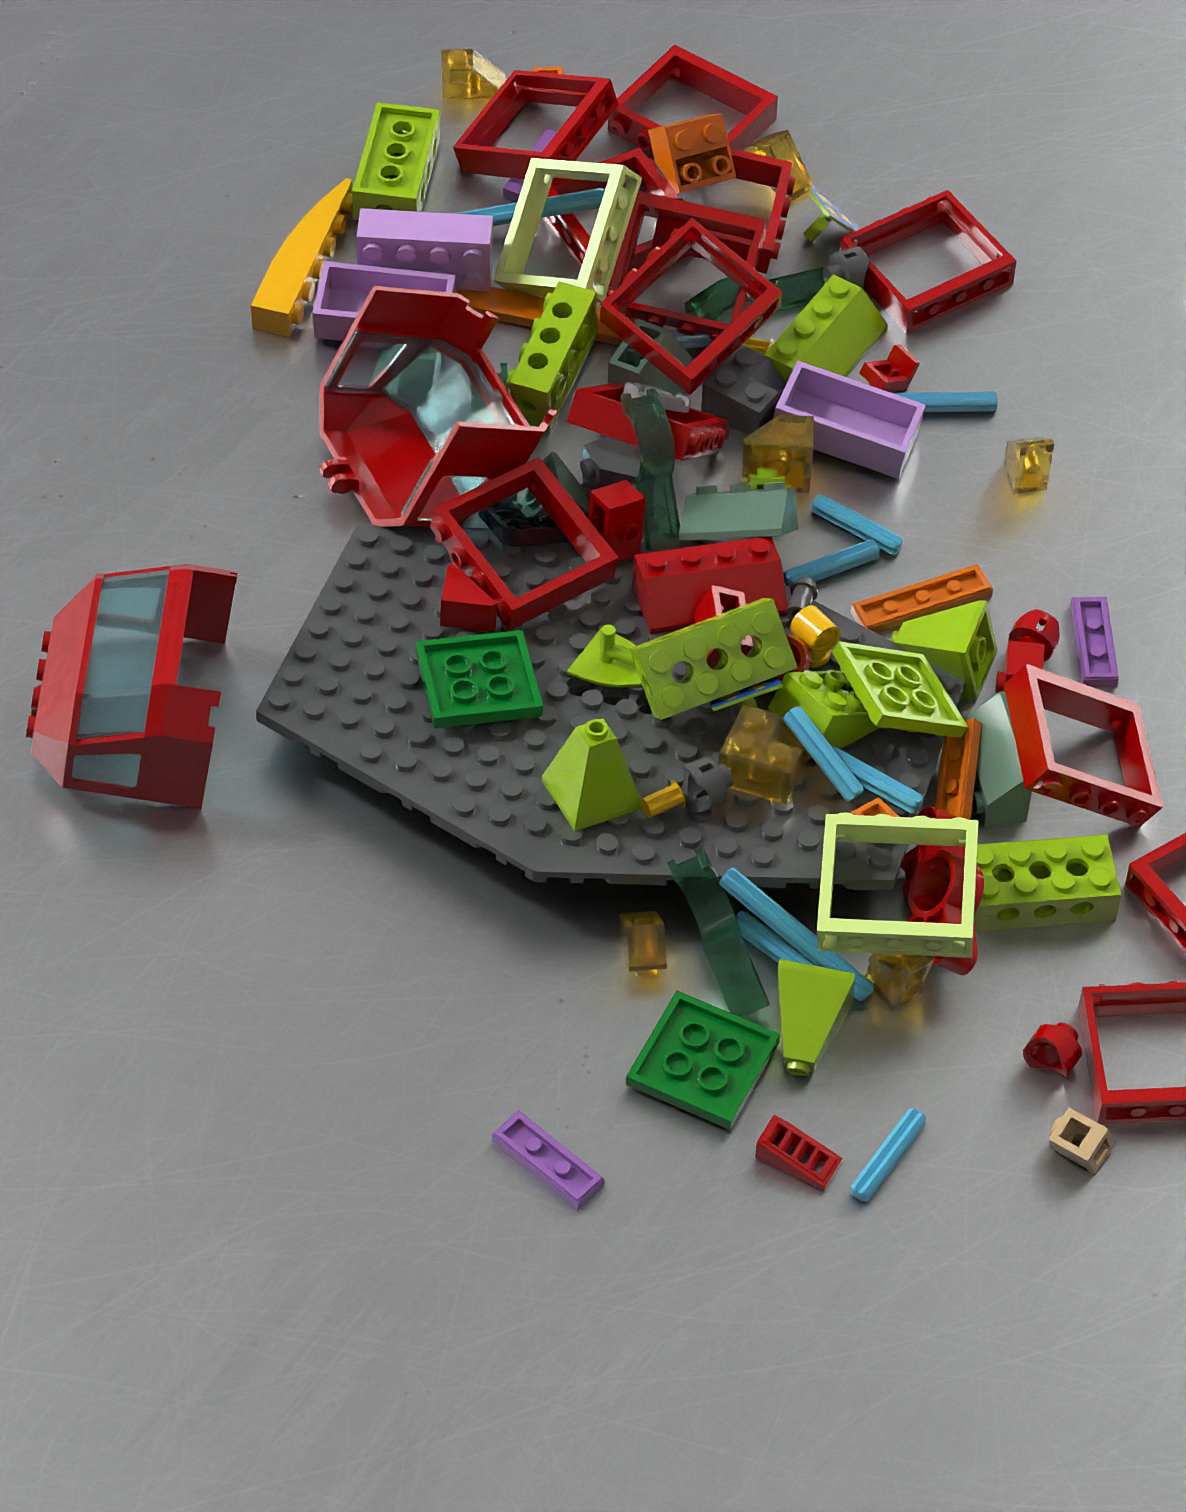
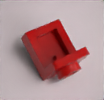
M901 344L893 346L887 360L864 362L859 374L869 382L870 386L887 392L907 390L920 362Z

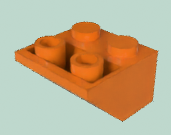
M722 113L703 115L648 130L655 163L676 193L736 178Z

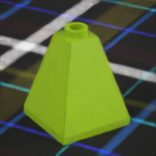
M983 600L905 621L902 623L900 630L894 631L891 637V641L896 646L908 652L923 654L929 663L964 680L965 687L962 697L976 702L998 651L987 601Z
M603 718L593 719L584 725L577 726L542 775L543 784L574 831L642 809L640 797L618 740Z
M779 959L778 1000L784 1067H787V1072L798 1076H808L809 1072L816 1070L853 1005L855 973Z

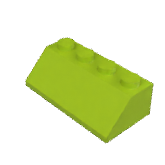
M833 274L767 350L764 356L770 359L786 384L797 360L847 377L884 334L888 324L861 287Z

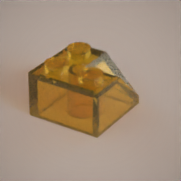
M778 415L749 436H743L741 484L749 482L750 474H757V468L778 469V475L785 476V484H791V488H796V492L809 493L814 447V416Z
M743 704L719 753L718 765L725 764L729 768L733 778V785L730 788L787 805L810 754L779 714Z

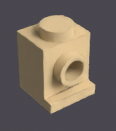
M1068 1108L1063 1117H1058L1054 1121L1048 1139L1054 1151L1087 1168L1094 1175L1116 1143L1109 1128L1071 1108ZM1084 1139L1079 1147L1075 1146L1078 1140Z

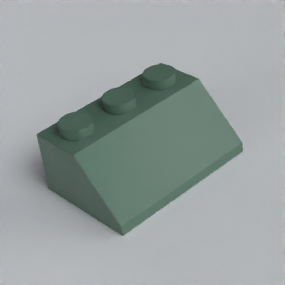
M785 482L764 483V489L751 490V484L730 485V491L717 492L716 485L696 487V493L685 496L679 541L782 536L798 530L796 488H785Z
M1003 691L963 718L964 720L975 718L982 723L972 807L975 814L980 813L984 827L1027 821L1032 791L1026 790L1024 786L1005 691Z

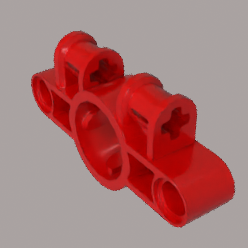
M933 806L925 807L918 815L935 819H952L957 817ZM916 845L915 848L905 854L901 865L902 870L905 871L906 882L903 884V894L908 898L909 907L914 914L906 922L961 924L965 847ZM978 865L976 870L974 914L979 907L984 891V877ZM950 880L948 890L942 899L945 887ZM975 919L972 958L909 955V958L917 963L934 964L959 975L968 974L975 966L978 957Z

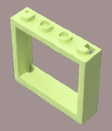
M531 158L493 281L506 290L544 297L549 292L553 293L558 281L596 291L597 302H603L642 178L625 165ZM553 178L608 182L577 280L523 274Z
M846 812L826 814L817 922L818 951L972 958L978 820H968L961 817L952 819H935L926 816H915L913 818L892 817L887 814L864 816ZM836 841L965 847L961 924L831 918Z

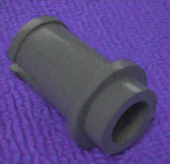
M802 577L792 583L790 588L792 597L786 610L788 619L792 621L800 610L810 606L812 601L817 598L818 588L812 579Z

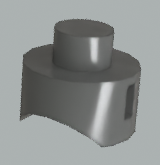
M852 247L833 253L829 259V266L823 269L825 283L834 274L866 290L864 281L869 264L868 256L860 247Z
M709 757L685 764L686 772L682 792L686 806L693 813H700L725 803L727 788L733 785L732 774L725 764L717 766Z

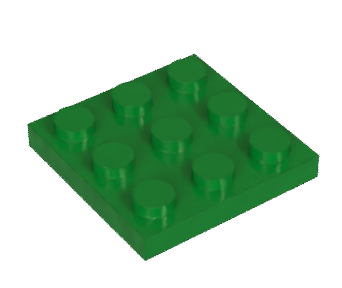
M523 630L415 641V653L434 728L543 716V703Z
M676 990L626 1075V1085L731 1130L779 1045L780 1034Z

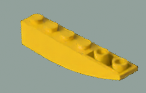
M344 179L325 195L302 218L286 238L273 258L251 303L252 329L290 337L295 326L301 324L306 302H311L313 299L315 283L317 279H320L323 262L328 257L334 255L336 239L339 234L343 235L349 212L353 213L352 179Z

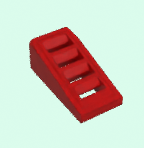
M773 1115L756 1143L755 1158L822 1191L826 1190L843 1162L842 1157L776 1115ZM776 1139L781 1141L778 1147L773 1144ZM790 1146L796 1148L791 1156L786 1153ZM805 1153L811 1155L805 1165L800 1162ZM821 1160L825 1164L818 1174L813 1169L818 1161Z

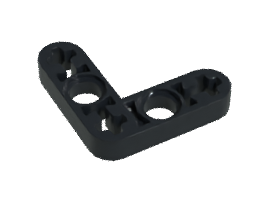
M509 497L478 512L479 517L499 541L508 546L570 542L549 515L526 517Z

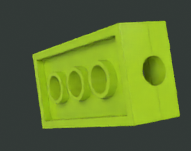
M376 103L352 189L353 219L359 220L360 208L421 212L441 138L439 109ZM402 153L403 155L397 157L395 154ZM390 175H395V176H397V177L394 178V179H391V178H389L388 176H390Z
M558 281L553 293L549 292L543 305L544 312L541 318L537 317L534 320L531 329V339L529 343L522 345L517 368L510 370L506 382V387L510 388V395L530 426L539 427L549 409L557 410L544 432L547 434L551 433L598 334L597 292Z
M771 598L759 599L629 649L652 714L660 720L798 668L776 605ZM750 636L754 646L749 654L744 655L741 651V642L745 637ZM716 648L720 654V660L715 667L710 668L706 660L707 655L712 649ZM682 661L686 666V674L681 680L676 681L673 678L672 670L675 664Z
M1107 834L978 844L977 865L983 873L984 891L979 907L974 914L976 932L1116 921L1121 891Z

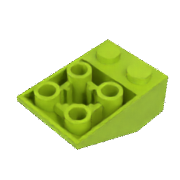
M805 670L804 672H787L782 680L783 687L777 689L768 706V709L785 725L786 723L783 720L785 714L795 707H801L832 747H838L839 749L880 728L875 726L870 720L868 712L860 699L855 695L853 687L842 671L812 672Z

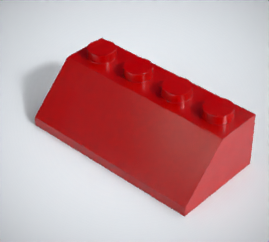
M771 536L634 555L632 587L650 634L676 631L695 624L694 611L711 585L744 592L746 604L762 598H771L774 600L779 616L787 615L786 610L788 607L781 559Z

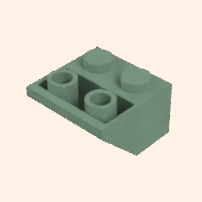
M637 319L635 325L685 367L693 361V358L668 329ZM624 340L608 362V384L616 382L625 385L627 382L632 384L641 383L665 389V391L672 393V396H676L678 393L681 394L683 389Z

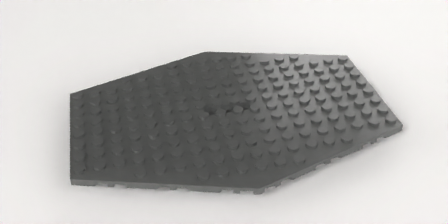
M357 525L256 710L257 722L290 741L299 740L310 747V752L318 757L325 755L338 763L340 770L380 793H391L402 800L404 807L411 811L417 808L431 816V822L475 848L484 847L496 854V860L504 865H507L509 862L526 871L525 877L536 882H546L547 877L571 878V883H583L584 878H603L609 884L666 885V880L690 881V886H703V881H720L727 870L735 868L757 887L785 888L786 883H809L810 888L820 889L826 814L850 813L878 797L900 817L913 818L918 816L922 809L921 806L915 814H910L864 787V791L856 799L849 802L845 801L793 732L768 709L777 689L754 697L765 730L752 735L739 703L713 711L710 702L660 720L653 716L643 686L619 688L602 686L567 674L570 666L604 625L614 626L616 634L631 641L636 646L675 632L650 634L632 587L634 557L617 563L613 579L511 630L507 629L498 615L496 617V629L491 632L440 626V608L447 567L453 562L445 546L435 540L436 535L431 530V527ZM462 528L515 598L586 563L570 542L508 546L501 543L489 528ZM643 533L640 554L708 544L700 540L679 541V534ZM784 585L788 607L792 595L790 588ZM812 601L811 605L821 610L840 629L841 635L838 641L906 651L885 637L816 601ZM788 614L780 615L785 634L794 635L790 630L792 621L788 619ZM523 630L543 703V716L434 728L415 653V641ZM834 647L831 649L829 661L825 665L809 667V671H841L838 662L832 654ZM682 661L675 664L672 670L673 678L679 681L686 674V666ZM929 663L954 705L958 708L964 691L965 681ZM603 718L618 740L640 798L671 786V780L676 781L682 790L686 772L685 764L704 757L711 758L717 766L725 764L732 774L733 785L727 788L725 803L700 813H693L685 804V807L677 805L648 818L641 809L574 831L543 784L542 775L577 726L584 725L593 719ZM879 728L841 748V750L922 794L924 797L922 803L924 804L946 736H937L923 732H909L894 728ZM836 841L833 884H843L845 888L855 890H893L909 844H872L869 842Z

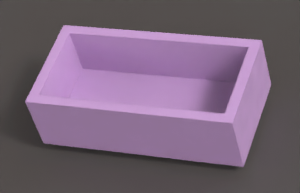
M360 208L356 235L358 265L456 275V290L490 291L493 268V216Z
M324 261L312 312L315 338L344 341L373 286L456 293V275ZM361 340L359 343L386 345L389 341Z
M797 360L775 408L770 434L899 479L918 435L926 405Z

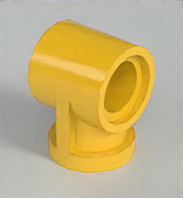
M813 605L800 610L790 625L791 632L808 645L811 653L810 667L825 665L829 661L831 649L840 638V629L821 610Z

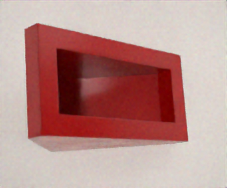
M454 563L448 565L441 596L440 626L488 632L495 630L497 602Z

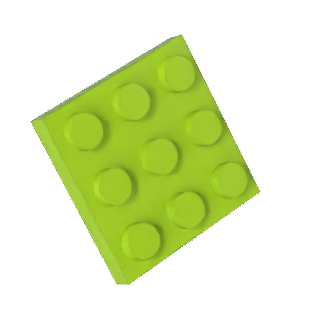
M838 641L832 650L840 670L847 677L854 689L855 695L862 702L869 714L870 720L875 726L959 738L967 730L966 722L923 654Z

